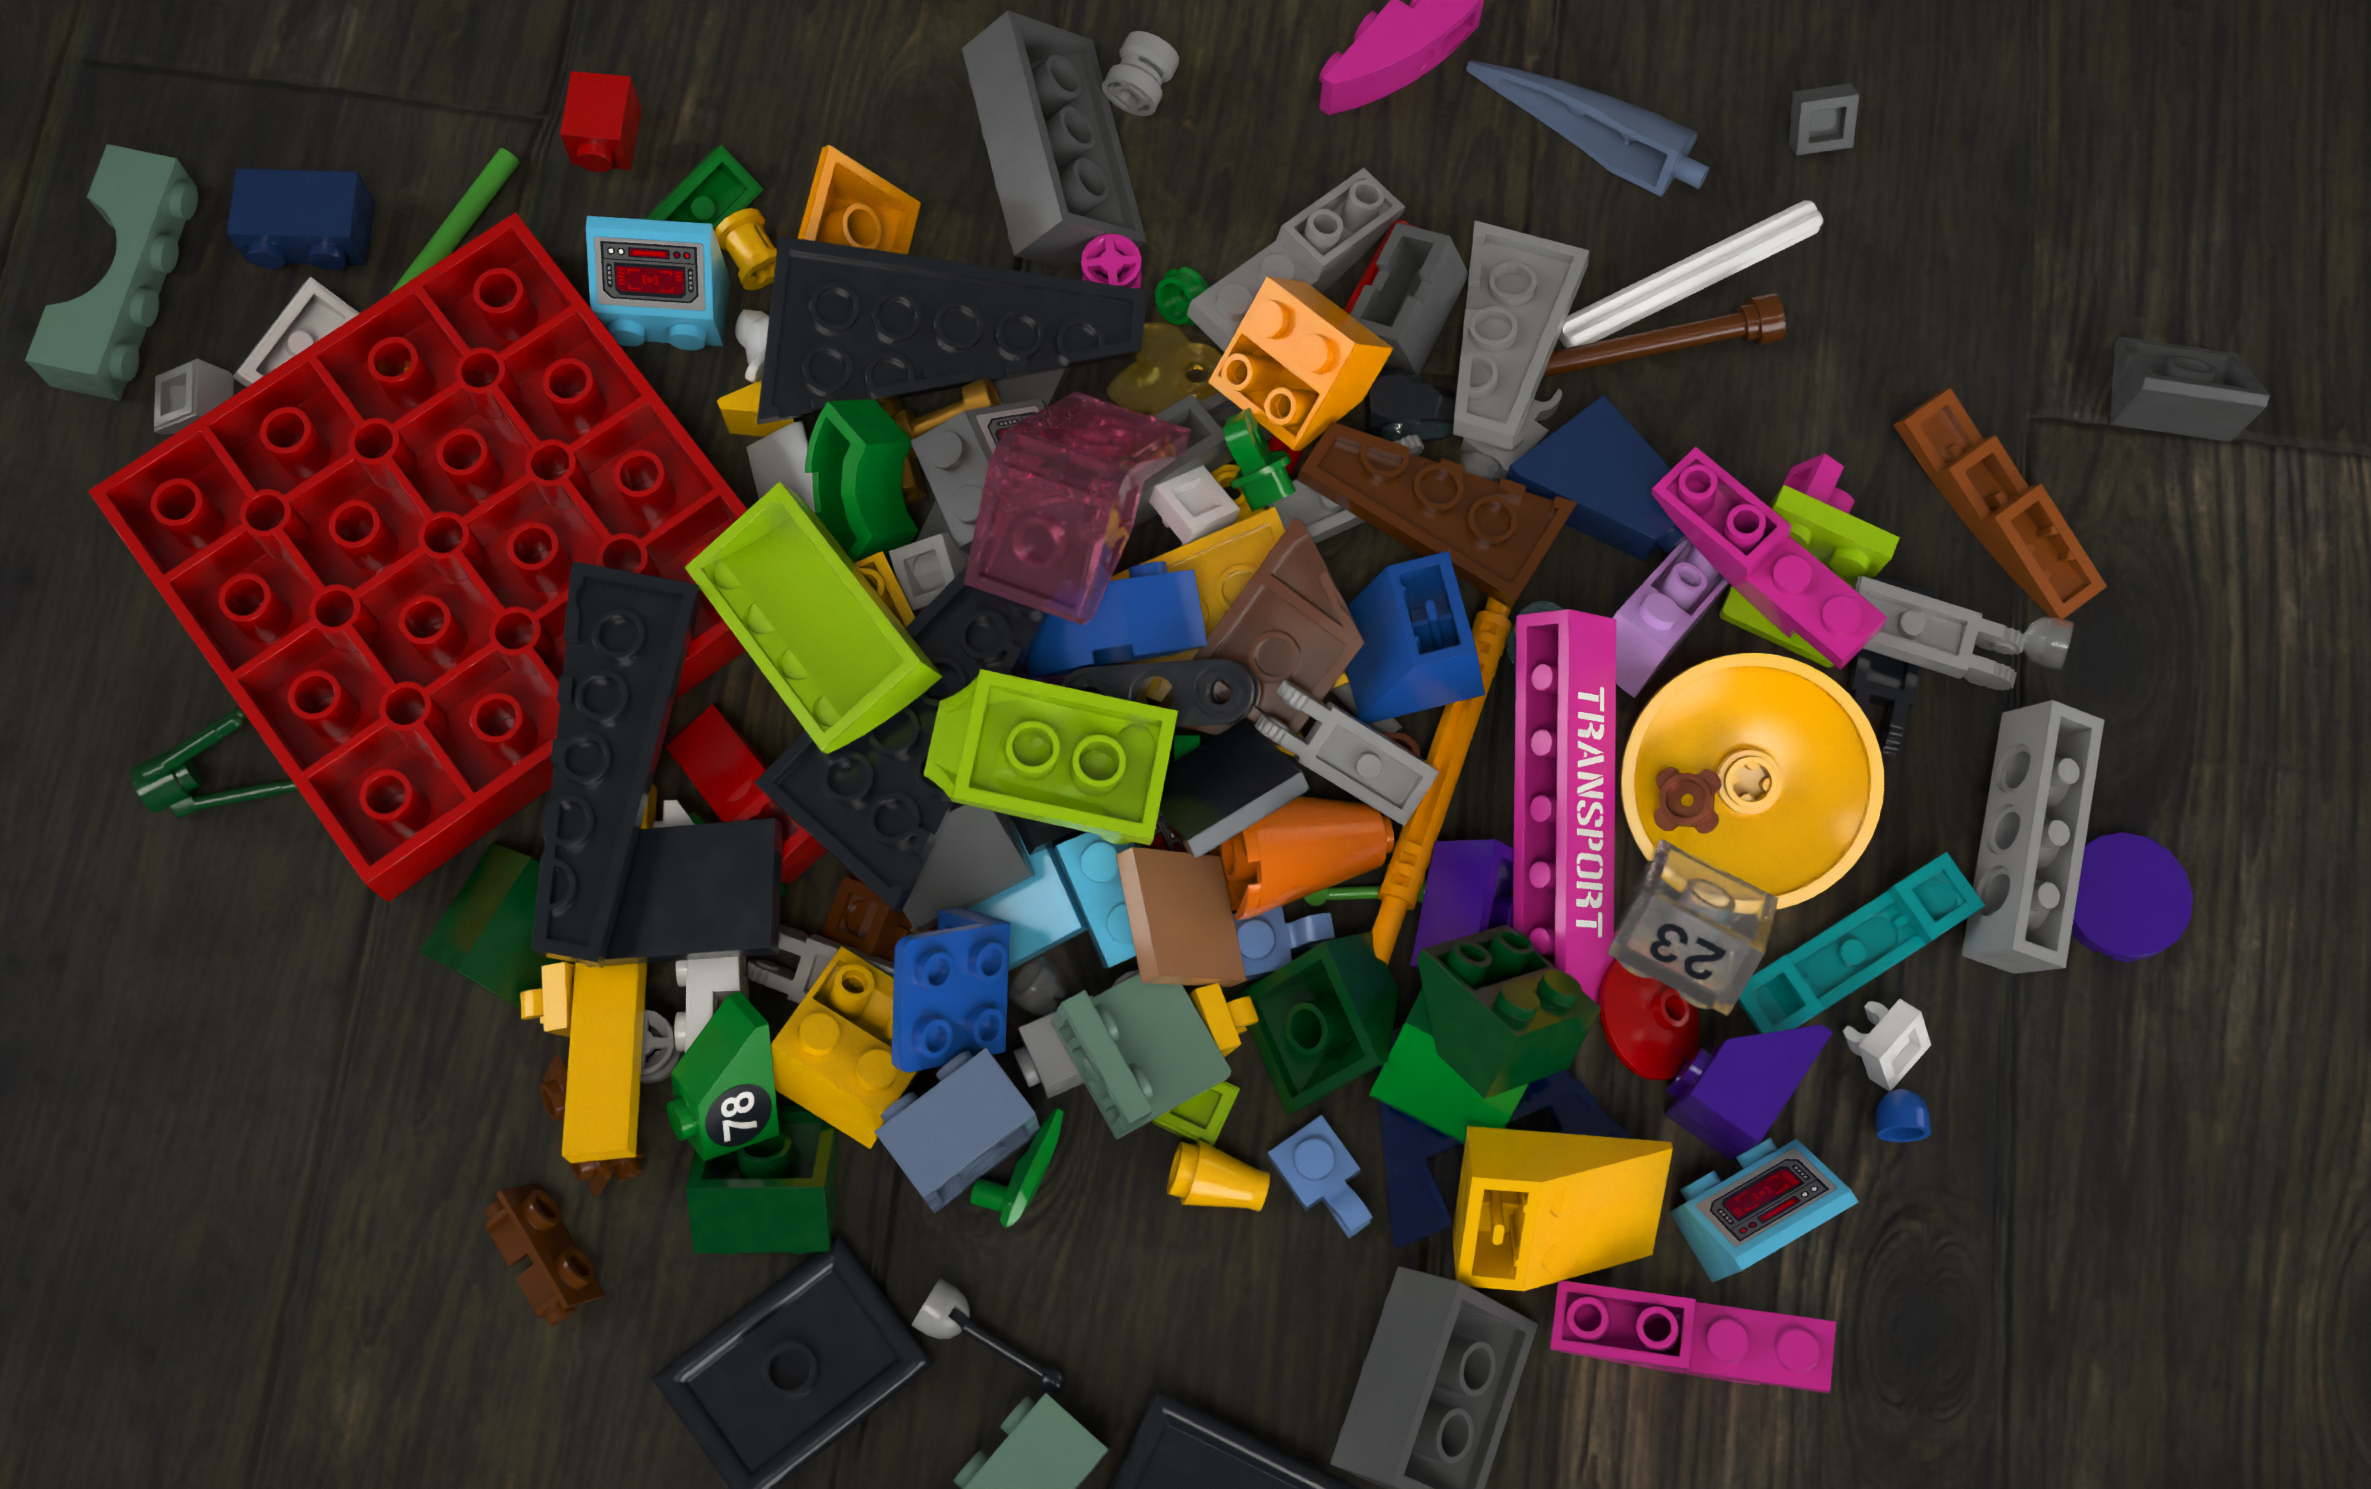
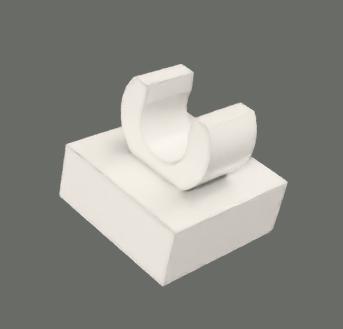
M1204 465L1156 485L1149 500V503L1162 517L1165 527H1170L1182 541L1181 546L1233 525L1240 510Z
M1901 999L1889 1011L1884 1005L1869 1001L1864 1006L1868 1020L1876 1025L1869 1034L1859 1033L1848 1025L1843 1030L1850 1050L1862 1056L1869 1079L1889 1092L1931 1046L1922 1012Z

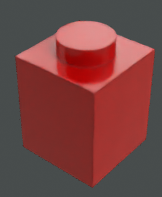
M571 71L560 136L572 165H579L593 172H607L612 168L632 169L642 107L631 76Z

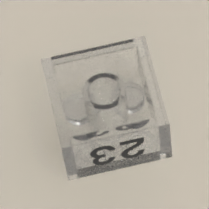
M1660 839L1626 900L1606 954L1618 959L1621 966L1630 973L1642 978L1653 977L1678 990L1681 997L1690 1004L1702 1009L1713 1008L1728 1016L1766 952L1779 898Z

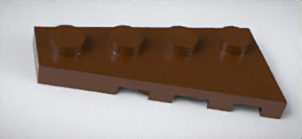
M1331 422L1301 467L1297 477L1299 482L1424 557L1449 551L1457 577L1510 609L1516 603L1577 502L1558 496L1554 500H1550L1525 492V485L1501 478L1498 483L1465 472L1464 465L1441 458L1440 463L1410 454L1409 447L1334 422Z

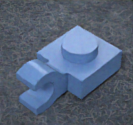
M1281 906L1250 919H1234L1247 981L1265 978L1292 961V953L1309 951L1324 941L1335 939L1331 913L1306 916L1285 924L1283 908Z
M1322 1115L1268 1152L1267 1158L1305 1211L1322 1200L1349 1239L1371 1224L1370 1220L1373 1218L1358 1195L1347 1185V1182L1357 1176L1361 1169Z

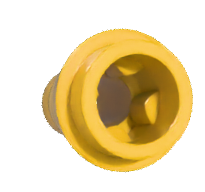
M1197 1140L1195 1145L1180 1142L1171 1164L1167 1182V1194L1180 1197L1181 1205L1234 1207L1260 1211L1267 1196L1270 1173L1256 1169L1201 1140Z

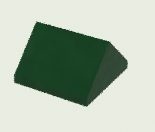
M492 842L420 950V953L521 1011L520 993L532 989H542L541 966L568 962L539 956L531 950L540 863L532 857Z

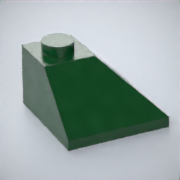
M1372 932L1324 941L1235 996L1236 999L1250 996L1259 1021L1248 1025L1287 1116L1299 1112L1388 1062L1399 990L1387 964L1375 955Z

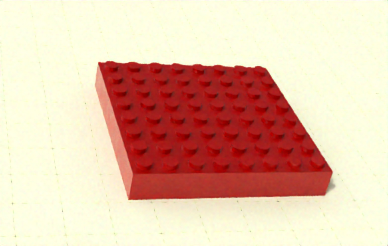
M516 212L88 490L365 885L387 902L393 900L551 788L553 776L551 753L553 739L557 737L560 708L557 696L559 677L563 676L566 642L563 638L570 571L573 561L696 584L685 567L747 511V508ZM704 593L675 700L746 651Z

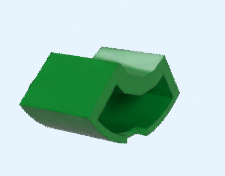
M875 399L827 401L812 431L806 455L805 473H812L814 513L853 563L883 551L892 569L893 564L889 551L910 544L919 531L906 510L901 488L903 463L912 445L910 442L912 440Z

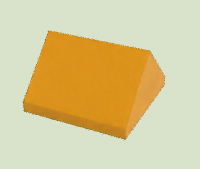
M831 145L822 147L798 239L908 255L921 202Z

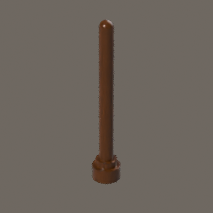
M1769 293L1750 297L1746 305L1738 307L1737 313L1553 351L1542 378L1742 337L1745 342L1753 340L1756 345L1781 341L1786 333L1783 306L1776 293Z

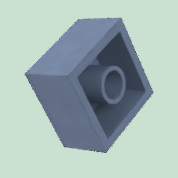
M987 1048L974 1057L969 1051L954 1057L937 1072L936 1076L940 1083L920 1098L914 1092H911L898 1099L882 1113L881 1118L885 1124L874 1131L934 1214L973 1185L978 1178L981 1179L1032 1140L1040 1130L1036 1113Z

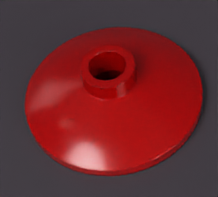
M1631 951L1614 959L1602 977L1598 997V1005L1601 1007L1599 1012L1601 1025L1611 1049L1630 1071L1644 1079L1663 1081L1676 1077L1686 1060H1692L1696 1055L1700 1040L1699 1013L1688 983L1672 963L1658 961L1652 956L1650 951Z

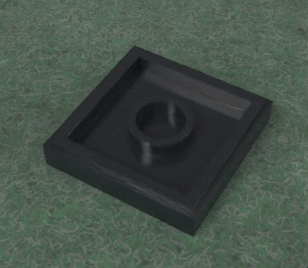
M1244 719L1167 766L1158 818L1195 858H1199L1309 790L1302 771L1247 719Z

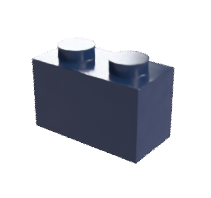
M236 168L227 235L247 263L263 268L276 269L283 267L285 264H312L325 270H340L345 265L367 266L375 200L358 172Z

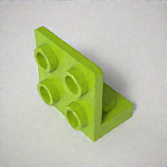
M1786 485L1781 487L1768 504L1773 511L1792 525L1789 536L1850 587H1852L1858 576L1873 579L1892 559L1900 537ZM1732 585L1730 586L1719 613L1721 619L1827 668L1834 666L1832 662L1796 632L1790 638L1787 637Z

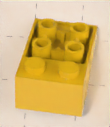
M1468 1126L1452 1232L1456 1281L1468 1287L1527 1291L1652 1256L1673 1151L1672 1142Z

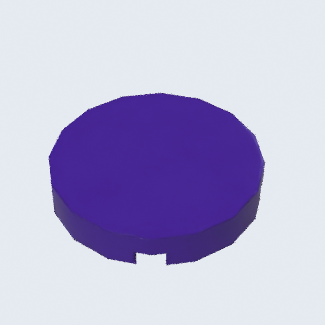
M2125 832L2097 837L2084 848L2072 934L2083 946L2093 952L2100 951L2104 955L2112 956L2113 958L2111 959L2131 962L2151 958L2179 940L2191 920L2193 893L2186 871L2168 849L2148 837Z

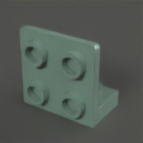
M1139 973L1091 999L1084 990L1061 1002L1050 1022L1116 1140L1220 1084L1231 1075L1228 1063L1183 985L1142 983Z

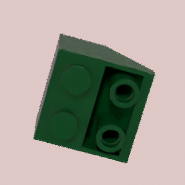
M1507 924L1422 948L1417 958L1437 1055L1484 1099L1567 1070L1601 1010V1007L1582 991L1580 984L1575 978L1558 970L1534 949L1533 943L1526 935L1510 928Z

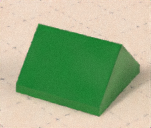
M1422 986L1389 1053L1388 1062L1384 1063L1369 1096L1465 1144L1468 1126L1505 1129L1528 1084L1486 1099L1475 1091L1437 1055Z

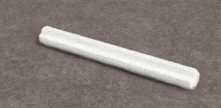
M1801 201L1568 315L1559 335V340L1566 349L1594 343L1816 234L1823 223L1822 215L1817 211L1812 201Z

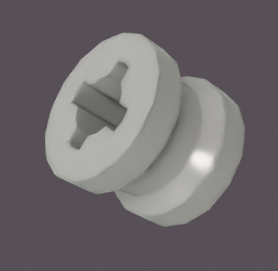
M644 1009L640 1082L650 1084L661 1082L671 1076V1072L682 1058L683 1052L676 1050L674 1027L670 1025L667 1019L655 1011ZM654 1049H661V1051H656L654 1055L649 1057L648 1062L646 1063L647 1056L651 1054Z

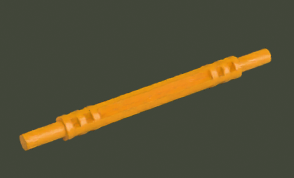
M1490 596L1484 611L1476 613L1471 630L1477 650L1485 695L1445 705L1426 761L1434 765L1440 773L1406 825H1403L1392 852L1391 861L1385 872L1384 881L1377 895L1382 904L1372 929L1373 947L1376 957L1385 962L1387 966L1406 911L1415 908L1419 890L1422 888L1426 870L1431 862L1434 843L1437 841L1488 690L1498 668V662L1502 656L1506 638L1509 636L1512 623L1508 619L1511 609Z

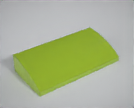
M781 481L685 567L818 748L826 754L851 743L884 723L943 677L806 501Z

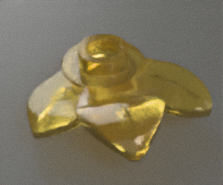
M1152 322L1144 323L1142 350L1138 355H1135L1137 362L1123 370L1107 388L1108 397L1117 405L1127 411L1137 413L1150 412L1151 419L1191 394L1199 402H1202L1218 393L1219 391L1209 384L1208 381L1222 355L1209 345L1190 343L1181 330L1174 325ZM1199 368L1204 370L1208 377L1203 382L1194 383L1189 381L1185 375L1189 370Z

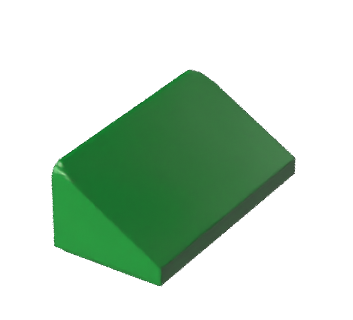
M720 145L710 151L644 219L712 224L715 231L716 227L726 217L745 209L764 189Z

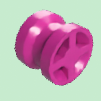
M1108 233L1097 236L1087 244L1082 252V280L1141 289L1142 258L1138 247L1132 240L1120 234ZM1103 275H1108V279L1104 278Z

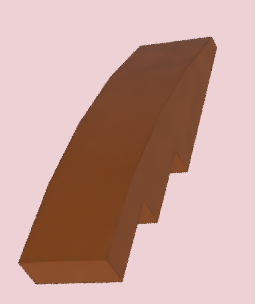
M1951 388L1938 392L1893 424L1923 470L1968 529L2008 575L2054 622L2063 620L2107 587L2041 483L2032 486L2027 485L1996 435L1982 438Z

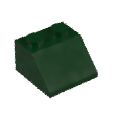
M799 1104L776 1105L779 1127L778 1136L705 1162L695 1150L686 1185L693 1254L721 1253L735 1255L740 1253L775 1252L804 1254L808 1252H830L837 1209L839 1129Z

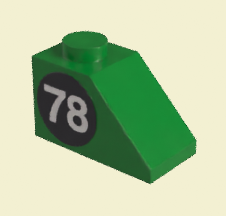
M741 991L726 997L671 1072L674 1100L667 1103V1115L671 1128L678 1140L687 1139L704 1162L779 1135L769 1023Z

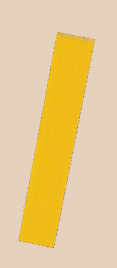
M653 783L640 829L653 828L655 822L657 788ZM575 963L562 1157L570 1163L636 1157L647 963L603 966V968L588 967L584 964Z

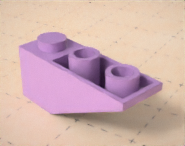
M1688 539L1681 542L1613 616V619H1616V684L1634 698L1665 664L1730 584Z

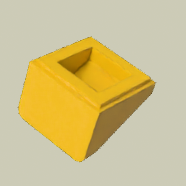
M762 380L720 397L717 400L730 434L766 437L786 425L794 423V419L757 425Z

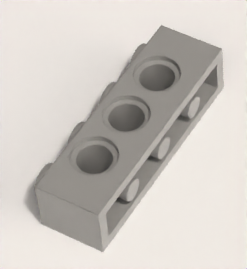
M2054 700L2002 713L1973 889L1986 906L1968 917L1962 956L2013 974L2066 968L2104 727L2103 719Z

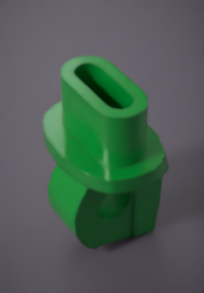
M1250 407L1228 417L1223 427V433L1228 448L1240 467L1237 475L1229 483L1233 490L1241 488L1251 512L1296 492L1285 468L1286 465L1292 462L1289 455L1280 450L1270 451Z

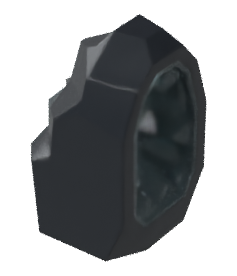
M1401 369L1381 370L1364 398L1366 433L1391 442L1414 434L1419 436L1422 443L1454 436L1456 394L1451 389L1432 385L1420 375H1406Z

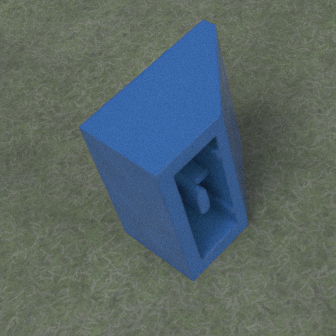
M1449 551L1387 566L1347 606L1366 642L1347 668L1360 721L1370 724L1485 695L1477 650Z

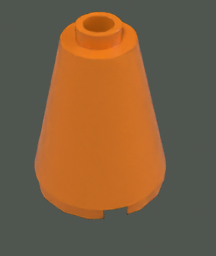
M1299 796L1220 844V847L1210 850V855L1220 856L1232 911H1237L1234 919L1243 920L1256 917L1382 867L1386 859V853H1391L1393 850L1394 832L1388 816L1381 815L1377 809L1367 803Z

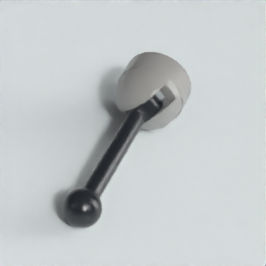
M942 1278L938 1280L914 1319L913 1327L937 1339H950L963 1332L1037 1378L1041 1388L1046 1393L1057 1394L1065 1388L1067 1379L1062 1369L1055 1366L1048 1368L1042 1366L971 1322L969 1319V1304L966 1297L958 1288Z

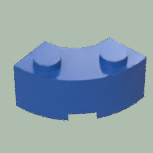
M1161 561L1128 568L1130 578L1083 587H1079L1077 578L1065 579L1026 657L1029 677L1033 679L1072 674L1075 670L1086 667L1111 666L1169 657L1208 646L1195 571L1168 572L1167 563Z

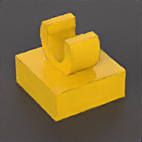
M560 962L541 966L542 989H532L520 993L521 1019L528 1020L540 1017V1023L544 1024V1032L570 1038L575 965Z
M1219 982L1197 988L1188 995L1224 1058L1241 1045L1238 1035L1247 1031L1246 1026L1259 1021L1250 996L1226 1003Z

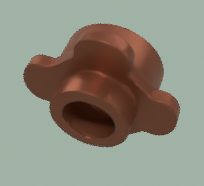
M1674 767L1666 768L1659 773L1656 784L1660 789V807L1654 812V820L1657 826L1665 831H1673L1680 826L1694 827L1702 834L1712 832L1719 823V816L1714 811L1715 794L1720 791L1722 786L1719 776L1708 769L1702 770L1698 774L1680 773ZM1686 794H1690L1694 798L1693 804L1689 807L1684 806L1681 802L1682 797Z

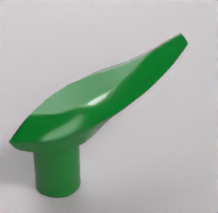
M1055 1108L1043 1123L1027 1153L1016 1162L1009 1186L978 1178L972 1190L971 1204L1001 1212L1000 1222L1005 1228L1014 1224L1028 1208L1046 1173L1058 1141L1064 1111Z

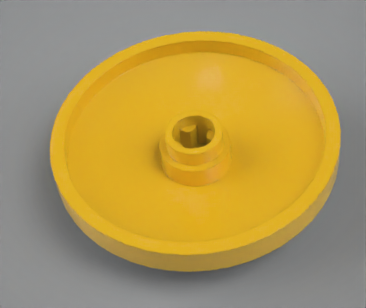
M1740 653L1713 658L1686 669L1663 685L1649 699L1637 716L1625 742L1619 775L1620 798L1624 817L1634 842L1651 866L1669 883L1687 895L1712 906L1745 912L1769 911L1796 905L1815 897L1831 887L1854 866L1870 842L1879 820L1884 795V768L1878 741L1870 722L1860 706L1837 682L1823 672L1792 658L1764 653ZM1674 767L1680 773L1698 774L1702 770L1708 769L1719 776L1722 786L1720 791L1715 794L1714 811L1719 816V823L1712 832L1702 834L1694 827L1680 826L1673 831H1665L1657 826L1654 820V812L1660 807V789L1656 784V779L1662 770ZM1686 794L1682 797L1681 802L1684 806L1689 807L1693 804L1694 798L1692 795Z

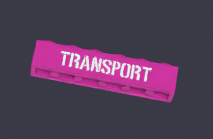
M1571 609L1517 615L1513 929L1526 935L1533 943L1534 949L1558 970L1575 978L1580 984L1582 991L1598 1004L1602 977L1606 969L1614 961L1616 619Z

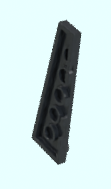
M576 561L572 563L563 638L566 642L563 676L559 677L557 701L560 704L557 737L553 739L551 764L553 765L550 802L546 803L543 830L545 850L540 858L531 950L539 956L600 968L604 966L703 595L699 585Z

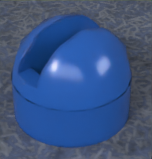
M1903 1088L1890 1091L1878 1103L1875 1113L1876 1136L1879 1139L1888 1142H1913L1925 1139L1931 1135L1928 1108L1925 1101L1915 1092Z

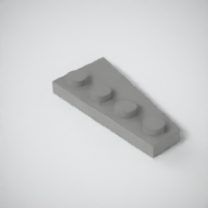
M1474 221L1454 413V435L1513 451L1588 267L1590 250Z

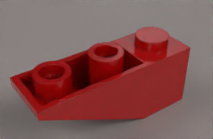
M714 704L709 706L666 746L667 750L722 822L776 818L783 824L781 881L790 886L826 852L819 843L755 785L754 782L770 766Z

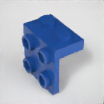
M963 907L939 909L937 931L904 936L897 942L894 957L892 1064L895 1068L911 1073L943 1066L965 1051H969L973 1057L985 1048H987L991 1055L1005 1052L1010 922Z

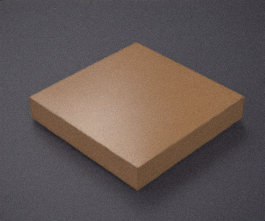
M1131 847L1116 854L1142 983L1207 986L1219 982L1220 987H1232L1247 981L1220 856L1202 855L1199 858H1195L1191 853Z

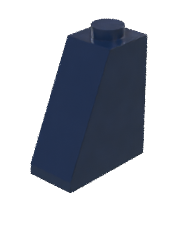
M1605 395L1601 396L1509 466L1505 479L1525 485V492L1550 500H1554L1558 496L1577 502L1565 525L1643 562L1660 549L1669 555L1681 542L1688 539L1651 494L1652 488L1672 469Z

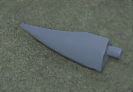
M1473 60L1468 62L1466 71L1542 121L1582 149L1611 173L1660 197L1664 195L1674 178L1699 189L1708 174L1710 167L1688 157L1698 137V133L1692 129L1620 99L1562 80Z

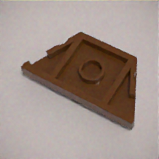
M1294 518L1207 638L1208 646L1201 647L1192 659L1239 660L1250 666L1258 676L1261 694L1260 701L1254 712L1245 719L1254 726L1262 714L1273 716L1285 723L1298 735L1311 716L1302 710L1298 711L1292 708L1276 693L1284 679L1323 702L1366 643L1306 524ZM1222 680L1217 686V696L1224 703L1228 702L1232 696L1231 685L1226 680ZM1173 687L1158 707L1171 708L1175 696ZM1241 721L1222 725L1181 728L1219 735ZM1266 737L1273 745L1280 746L1278 743Z

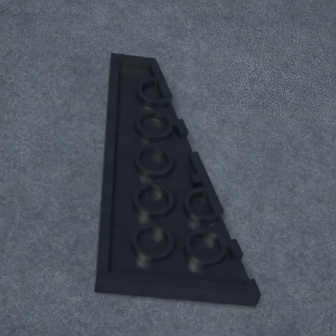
M779 236L757 425L819 414L827 401L875 399L879 403L961 388L984 377H988L993 382L1138 355L1142 350L1148 290Z
M1027 504L905 628L943 677L887 721L829 754L822 752L805 730L754 782L763 794L898 916H900L955 804L942 788L924 776L939 702L967 687L979 675L980 669L1015 677L1018 676L1078 554L1075 542L1030 504Z

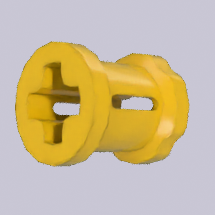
M753 208L742 209L731 214L715 229L720 249L728 250L739 268L738 276L746 290L761 289L773 283L777 249H775L763 229L765 227V219L758 209Z

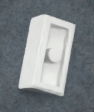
M310 277L232 377L248 387L360 313Z

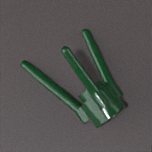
M240 707L208 725L175 748L132 767L130 771L133 785L144 805L153 813H158L171 807L178 819L199 809L298 791V788L291 779L194 795V789L201 786L203 781L201 773L192 757L225 738L226 735L242 725V719L246 715Z

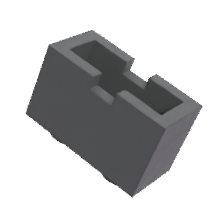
M1396 223L1376 262L1379 272L1371 286L1365 284L1350 316L1394 348L1386 360L1384 368L1401 369L1406 374L1418 377L1469 273L1449 235Z

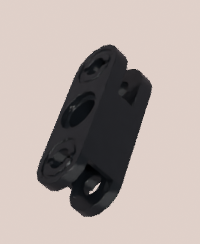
M1203 659L1086 667L1075 670L1065 678L1061 685L1091 693L1098 689L1101 695L1148 705L1146 699L1147 687L1155 678L1162 677L1169 681L1175 693L1174 703L1170 708L1171 710L1178 711L1175 727L1222 725L1242 721L1254 712L1260 701L1261 694L1258 676L1252 668L1239 660ZM1222 680H1226L1232 688V696L1226 703L1222 702L1217 696V686Z

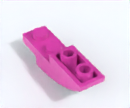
M1390 0L1379 14L1371 11L1359 25L1354 36L1355 42L1344 54L1339 51L1335 52L1324 65L1319 76V82L1322 83L1319 109L1327 115L1355 109L1384 98L1411 84L1435 68L1458 49L1479 27L1484 0H1412L1409 6L1400 0Z
M1697 447L1692 449L1652 488L1651 494L1671 520L1708 562L1748 602L1787 637L1790 638L1796 632L1840 670L1884 627L1887 616L1789 536L1792 525Z
M1559 1281L1550 1349L1605 1361L1758 1386L1766 1384L1830 1394L1836 1321L1696 1302V1299Z

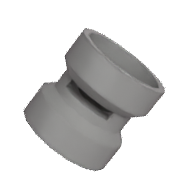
M1134 31L1130 32L1119 50L1121 61L1118 65H1113L1102 83V90L1106 97L1122 110L1134 115L1148 116L1155 112L1162 98L1161 85L1173 77L1179 65V56L1175 49L1160 37L1148 32Z

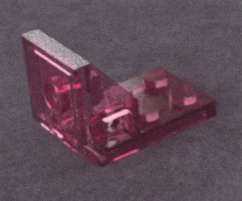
M1078 392L1070 394L1007 428L989 461L963 584L1083 626L1094 618L1132 532L1144 481L1185 454L1191 429Z

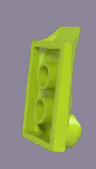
M980 669L979 675L967 687L953 696L940 700L924 776L942 788L952 802L1098 834L1103 840L1113 844L1137 842L1151 845L1154 838L1178 711Z

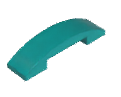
M1945 852L1895 884L1887 892L1790 954L1779 958L1730 991L1760 1034L1798 1028L1986 905L1949 854Z

